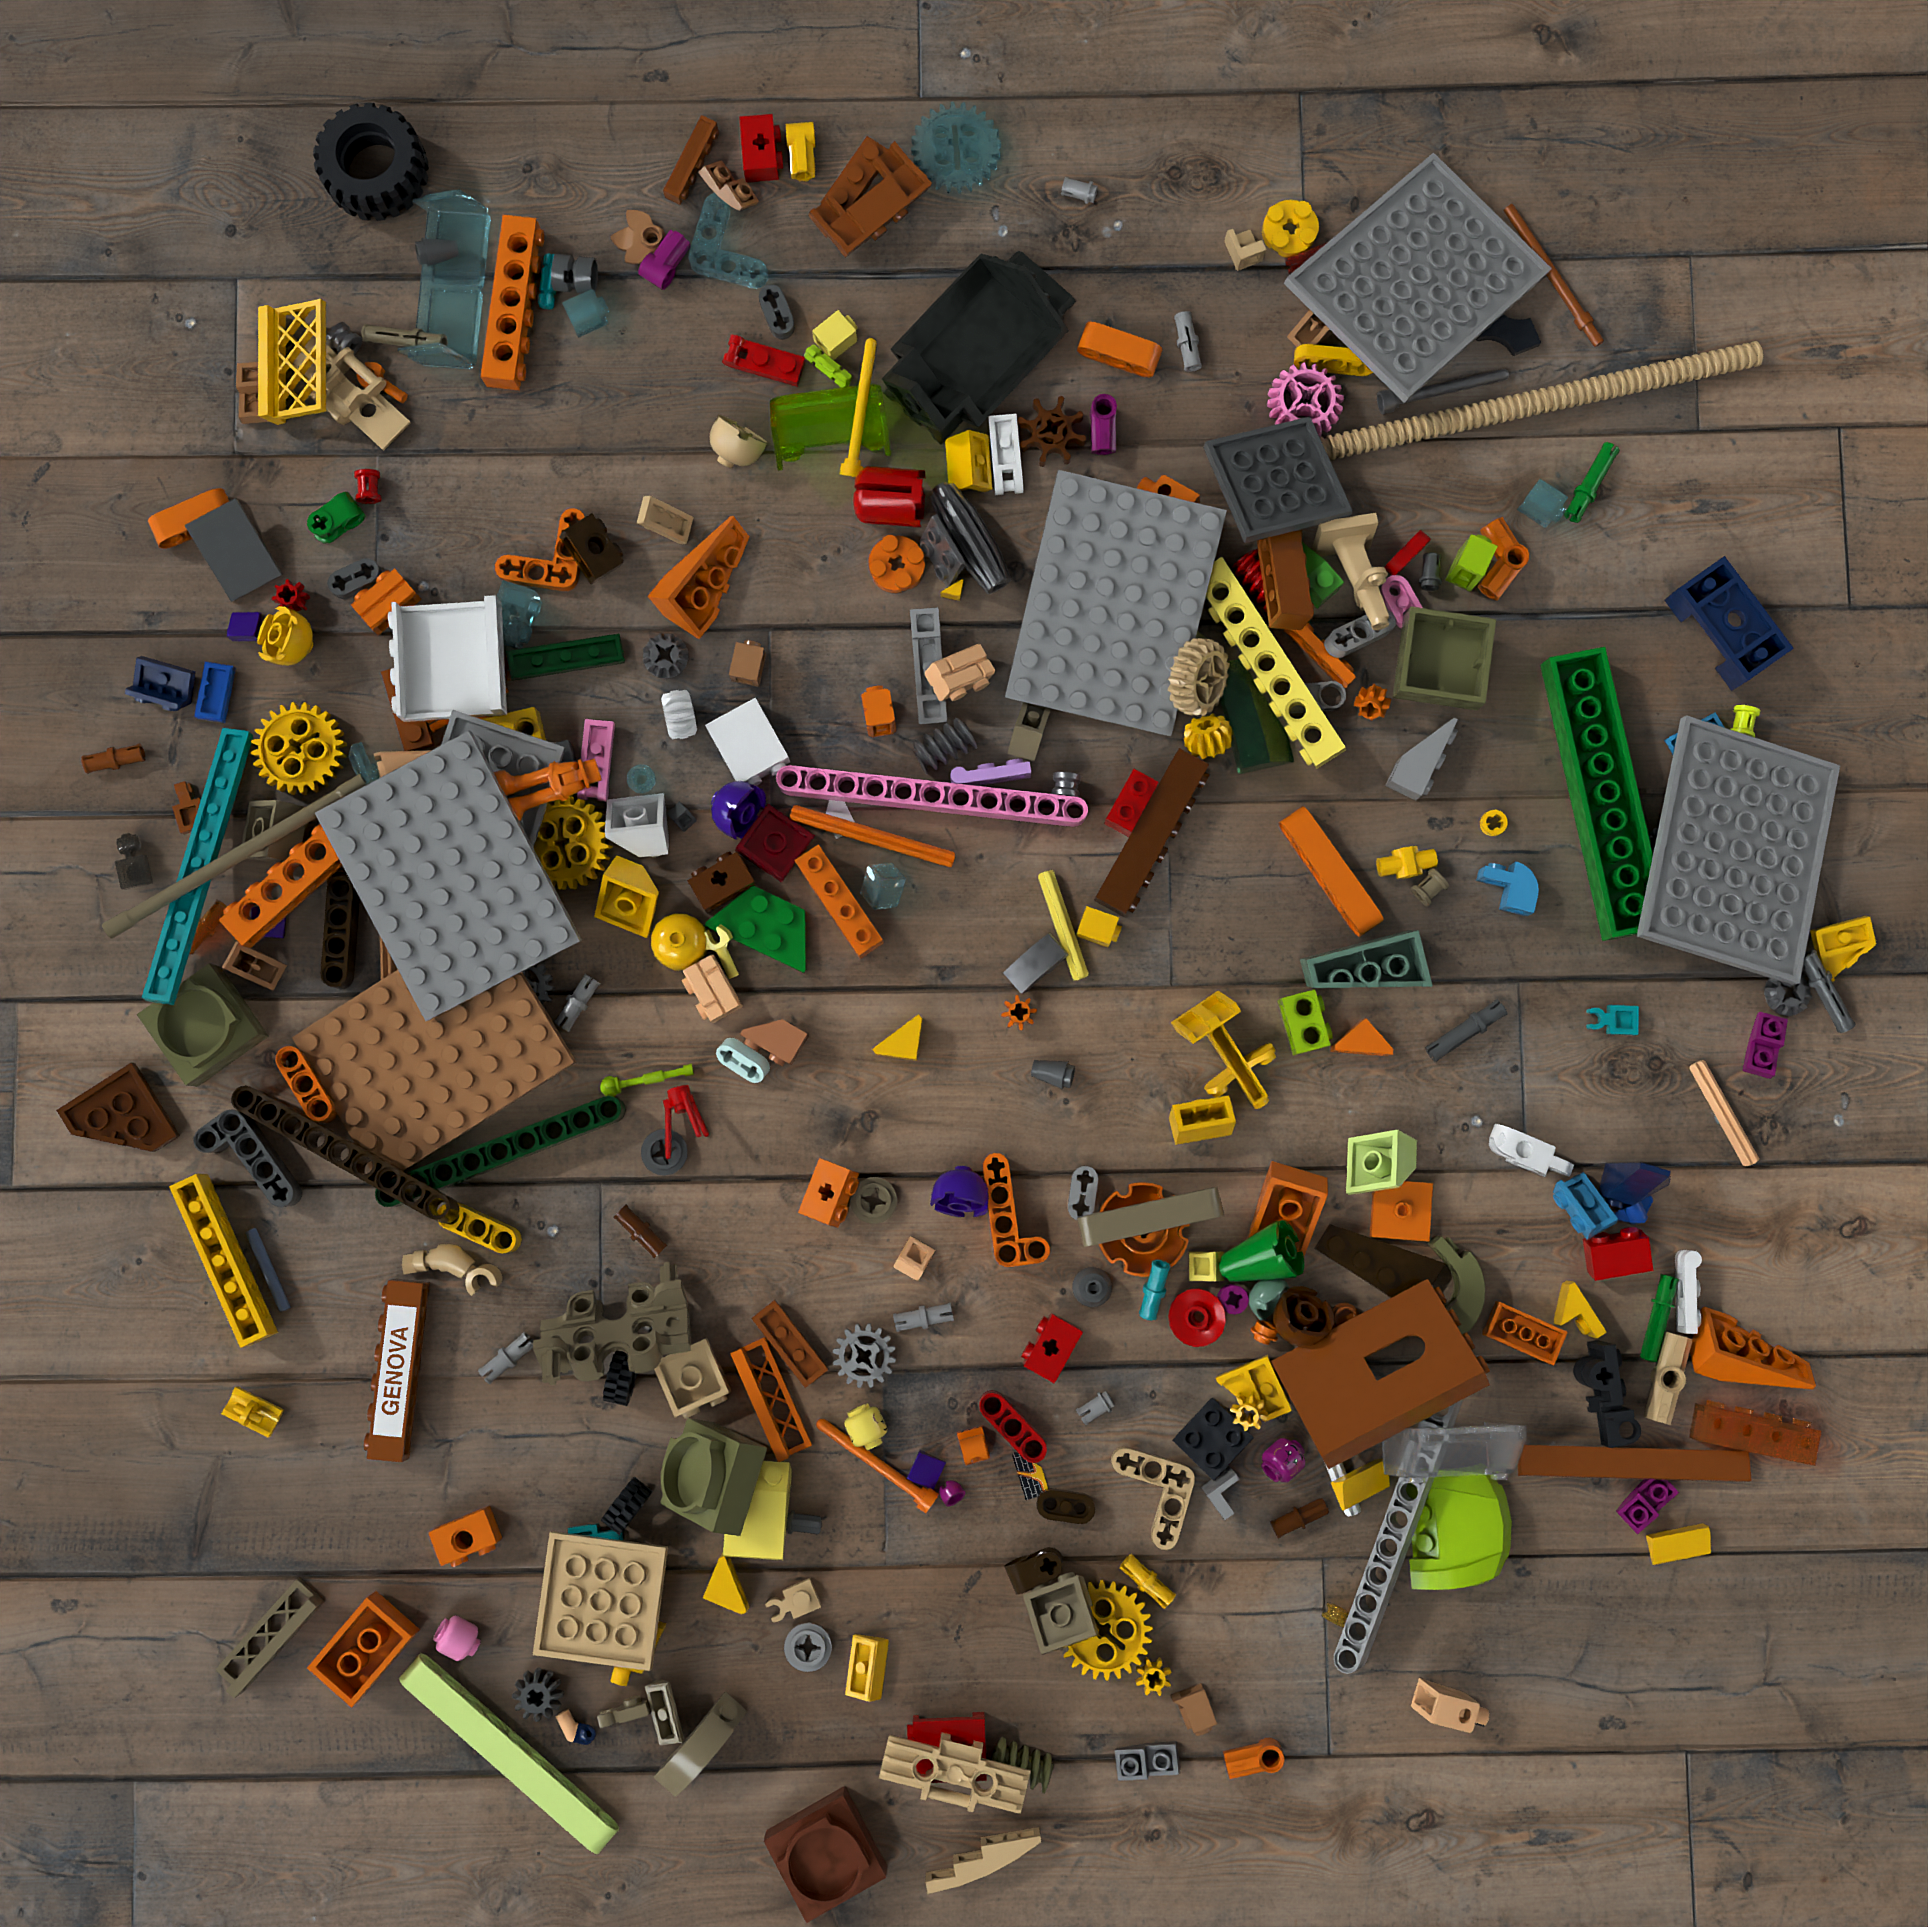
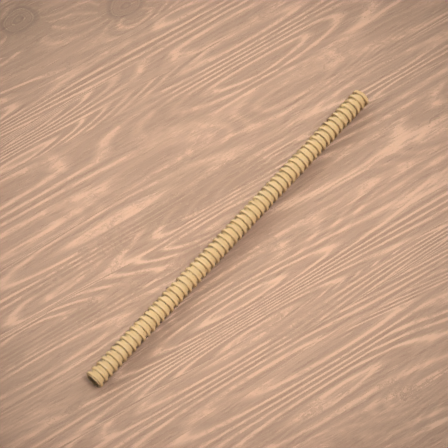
M1752 341L1750 344L1743 343L1742 346L1726 347L1725 350L1722 348L1717 351L1712 350L1708 354L1703 352L1700 355L1694 354L1691 357L1684 356L1682 359L1676 358L1674 361L1658 362L1657 365L1655 363L1649 366L1644 365L1640 369L1638 367L1632 370L1625 369L1623 372L1616 371L1615 374L1599 375L1598 378L1591 377L1589 380L1585 378L1581 382L1576 380L1572 384L1566 382L1564 386L1557 384L1555 388L1554 386H1548L1547 390L1545 388H1540L1538 391L1531 390L1530 394L1523 392L1521 395L1519 393L1514 394L1513 397L1507 395L1504 399L1498 397L1496 401L1489 399L1487 403L1480 401L1479 405L1477 403H1472L1470 407L1463 405L1462 409L1454 407L1453 411L1448 408L1445 412L1439 410L1436 414L1430 412L1428 416L1421 414L1419 418L1412 416L1411 420L1409 418H1404L1402 422L1395 420L1394 424L1386 422L1385 426L1380 423L1376 428L1374 425H1371L1368 429L1362 427L1360 431L1353 429L1351 433L1344 431L1343 435L1335 433L1334 437L1327 435L1326 439L1320 437L1330 460H1335L1337 456L1341 459L1345 455L1350 457L1353 453L1356 455L1361 454L1362 451L1368 453L1370 449L1373 451H1377L1379 447L1386 449L1387 445L1390 447H1395L1396 443L1403 445L1405 441L1409 444L1413 440L1418 442L1421 438L1427 440L1430 436L1432 438L1438 437L1439 434L1445 436L1447 432L1449 434H1454L1456 430L1463 432L1464 428L1471 430L1473 426L1474 428H1480L1481 425L1486 427L1490 423L1495 425L1498 421L1500 423L1506 422L1507 419L1513 421L1515 417L1517 419H1522L1524 415L1525 417H1531L1532 413L1539 415L1541 412L1548 413L1549 410L1554 412L1558 408L1563 410L1566 406L1568 408L1574 407L1575 404L1576 406H1581L1583 402L1585 404H1590L1592 401L1599 402L1600 398L1601 400H1607L1609 397L1613 399L1617 395L1619 397L1625 394L1631 395L1634 391L1640 393L1642 390L1658 389L1660 386L1666 387L1668 384H1681L1685 380L1690 382L1693 379L1708 378L1710 375L1726 374L1727 371H1740L1744 367L1746 369L1752 366L1758 367L1763 360V350L1759 342Z

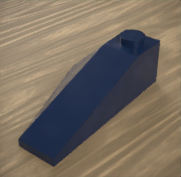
M1641 1162L1605 1163L1598 1192L1603 1199H1606L1608 1206L1623 1209V1205H1635L1670 1184L1671 1171Z

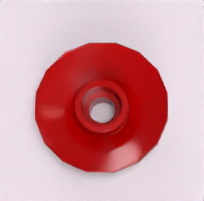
M1200 1288L1188 1289L1177 1295L1171 1303L1168 1313L1169 1326L1175 1337L1182 1343L1192 1347H1204L1217 1341L1224 1332L1227 1321L1225 1308L1220 1299L1210 1291ZM1196 1311L1203 1313L1204 1320L1202 1322L1195 1319Z

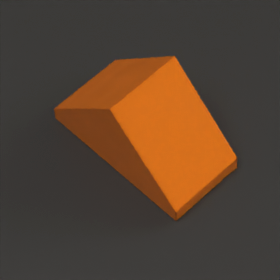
M1364 1018L1331 1045L1330 1052L1390 1056L1393 1055V1048L1368 1019Z

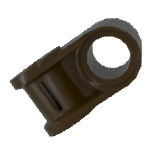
M1047 1547L1007 1563L1004 1567L1016 1595L1034 1589V1587L1058 1577L1062 1570L1063 1558L1057 1549ZM1045 1558H1048L1050 1561H1056L1053 1569H1050L1048 1565L1043 1566Z

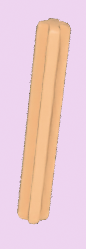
M1700 1060L1693 1063L1689 1069L1742 1165L1751 1166L1759 1161V1157L1706 1061Z

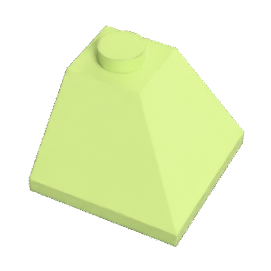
M1399 1130L1348 1138L1346 1194L1352 1195L1400 1187L1416 1169L1417 1140Z

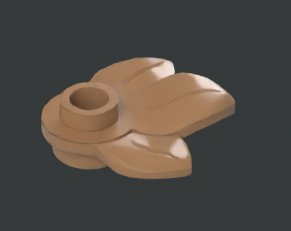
M627 210L626 219L629 227L611 235V240L618 249L626 251V263L640 264L646 255L655 252L666 234L661 227L653 225L650 216L645 212ZM651 237L657 238V241L654 243L648 242Z

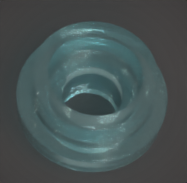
M636 765L627 774L628 786L636 793H646L655 785V773L646 765ZM645 775L647 777L646 782L638 784V776Z

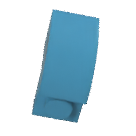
M1514 862L1509 865L1508 871H1505V866L1489 863L1488 866L1478 870L1476 881L1504 887L1499 910L1523 916H1529L1534 913L1539 888L1535 875L1527 866Z

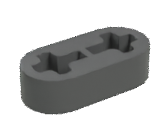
M766 285L761 289L758 296L762 312L773 336L778 339H787L794 333L793 316L782 290L776 285ZM771 294L776 298L777 308L774 309L767 298ZM781 315L783 322L786 323V329L781 330L778 326L776 317Z
M367 558L361 559L332 573L328 578V588L338 598H350L363 589L373 587L377 583L376 579L382 573V570L375 561ZM366 567L373 570L371 572L372 577L368 579L363 575L365 573L364 568ZM340 579H343L345 582H347L345 584L346 589L343 591H341L339 588H336L339 586L338 581Z

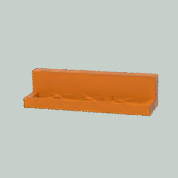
M766 1337L731 1352V1357L777 1462L788 1459L790 1455L812 1446V1442ZM762 1345L766 1354L763 1367L752 1364L747 1351ZM768 1361L773 1371L766 1369ZM754 1369L761 1371L758 1378ZM764 1373L775 1376L778 1386L774 1394L764 1391L761 1387L760 1382ZM780 1389L784 1395V1398L777 1396ZM766 1396L773 1398L770 1405ZM776 1400L786 1403L790 1409L786 1421L776 1418L772 1412ZM792 1416L796 1425L789 1423ZM778 1423L785 1425L782 1432ZM787 1427L798 1430L804 1442L788 1448L784 1439Z

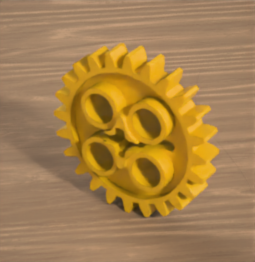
M291 702L290 710L280 705V714L269 711L272 719L270 721L261 719L265 728L254 730L257 734L261 735L260 739L251 740L253 744L258 746V749L251 751V755L260 758L253 765L257 768H263L259 772V776L262 778L269 777L266 782L272 787L277 784V790L284 792L287 788L288 793L291 795H295L297 789L301 794L307 795L308 787L317 793L318 783L328 787L326 778L328 776L334 779L337 778L333 772L334 768L343 769V766L337 762L338 758L347 757L346 754L340 751V748L347 746V743L338 740L344 735V732L340 729L334 730L339 725L338 721L335 719L330 720L331 714L327 711L321 713V708L317 705L311 709L310 705L306 702H303L301 709L295 702ZM303 723H307V731L302 735H298V727ZM319 733L320 736L315 738L316 734ZM283 740V749L275 752L274 746L276 742ZM301 744L300 749L302 751L300 753H297L298 749L296 746ZM323 745V754L315 758L314 750L318 746ZM284 759L282 763L279 765V760ZM300 762V771L297 774L291 775L290 769L292 765Z
M569 797L565 802L560 799L555 800L554 804L548 802L534 845V850L554 887L557 884L558 889L565 890L567 884L570 889H577V881L580 885L587 886V877L596 880L595 870H605L604 866L600 863L601 860H610V857L604 854L605 850L612 849L613 846L605 843L607 839L603 831L605 829V822H599L603 813L598 811L593 813L595 806L592 804L585 806V800L578 798L575 802L574 797ZM562 818H564L563 825L560 822ZM579 819L582 823L581 830L575 834V832L573 831V824L576 820ZM552 824L554 827V834L551 838L548 839L546 836V829L549 825ZM569 839V844H566L564 848L563 843ZM584 847L586 850V857L582 862H580L578 860L577 854L578 851ZM554 853H557L559 862L553 867L550 859ZM569 861L571 862V868H568Z
M1102 1579L1097 1589L1092 1581L1088 1582V1592L1093 1604L1091 1606L1093 1616L1101 1625L1106 1623L1111 1625L1109 1632L1125 1645V1649L1119 1648L1115 1641L1107 1634L1103 1637L1098 1635L1068 1646L1069 1650L1064 1654V1658L1073 1655L1075 1659L1072 1667L1074 1668L1082 1664V1675H1085L1091 1669L1093 1670V1679L1096 1680L1099 1673L1103 1672L1105 1680L1108 1681L1111 1672L1114 1671L1116 1677L1120 1679L1122 1677V1668L1130 1674L1133 1671L1131 1662L1139 1666L1141 1665L1142 1661L1138 1657V1653L1148 1654L1149 1651L1142 1645L1143 1643H1152L1153 1640L1145 1635V1632L1153 1630V1626L1147 1625L1144 1622L1151 1617V1614L1141 1613L1140 1610L1146 1603L1136 1604L1134 1602L1138 1595L1137 1592L1130 1596L1126 1595L1127 1585L1119 1591L1116 1590V1581L1111 1583L1110 1588H1106L1105 1581ZM1106 1600L1110 1603L1112 1609L1108 1616L1098 1614L1096 1611L1097 1601ZM1121 1621H1128L1133 1625L1134 1633L1132 1636L1123 1637L1120 1635L1118 1624ZM1105 1643L1112 1646L1114 1650L1113 1658L1105 1660L1100 1657L1098 1647L1101 1644Z

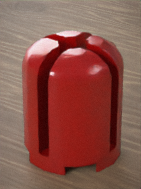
M875 466L862 468L855 478L854 485L856 491L853 496V506L857 518L865 524L921 528V521L918 519H923L925 494L922 483L923 479H926V471Z

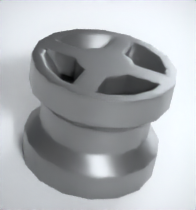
M340 322L328 332L326 344L331 348H336L338 353L344 348L350 347L355 354L362 345V338L358 334L350 332V327L346 323Z
M1071 772L1053 773L1055 788L1052 789L1051 794L1080 796L1077 788L1081 782V775Z

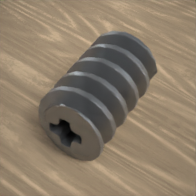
M954 719V729L949 724H944V734L939 729H935L933 731L934 739L925 734L923 736L924 745L917 739L913 741L914 753L926 775H928L927 765L932 766L935 770L938 769V759L945 765L948 764V754L958 759L957 749L960 748L967 754V744L969 743L977 749L971 732L960 719Z

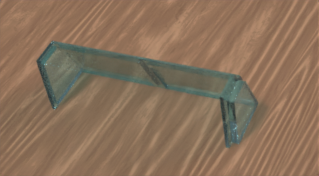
M460 189L427 194L423 198L413 199L415 204L428 211L425 238L456 240L459 257L429 267L426 264L422 265L416 328L422 329L427 333L445 334L448 345L432 343L398 348L397 351L422 366L472 370V366H475L477 363L483 302L481 288L484 287L491 217L487 214V207Z

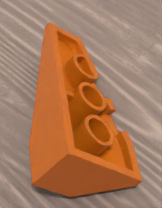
M730 516L665 574L647 597L664 617L700 639L718 616L720 609L717 607L723 593L727 594L730 586L727 582L733 568L738 567L750 536L736 518Z

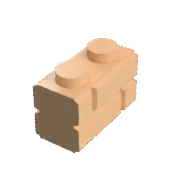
M976 644L935 661L925 671V677L929 684L933 686V691L939 701L951 698L953 702L964 697L969 689L973 688L977 692L990 684L988 680L995 674V669L990 660L986 658L987 655L981 644Z
M712 954L683 970L686 978L682 979V982L689 995L695 993L700 1003L695 1006L703 1020L709 1018L710 1022L715 1023L743 1007L715 955Z

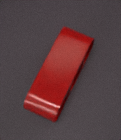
M989 1390L983 1393L979 1400L982 1415L1026 1461L1037 1463L1043 1460L1047 1453V1446L1043 1437L1000 1392ZM989 1397H995L1001 1402V1406L996 1412H988L984 1408V1402ZM1009 1419L1020 1421L1021 1428L1017 1433L1011 1434L1005 1430V1423ZM1035 1440L1041 1444L1042 1447L1038 1454L1029 1455L1025 1451V1446L1029 1441Z

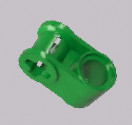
M341 492L321 508L312 512L307 519V526L319 542L326 544L334 542L350 529L357 527L364 521L366 516L349 492ZM322 524L326 525V528L324 530H321L320 528Z

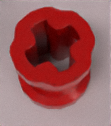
M374 469L354 471L358 487L355 501L362 504L381 502V495L378 494L380 472Z

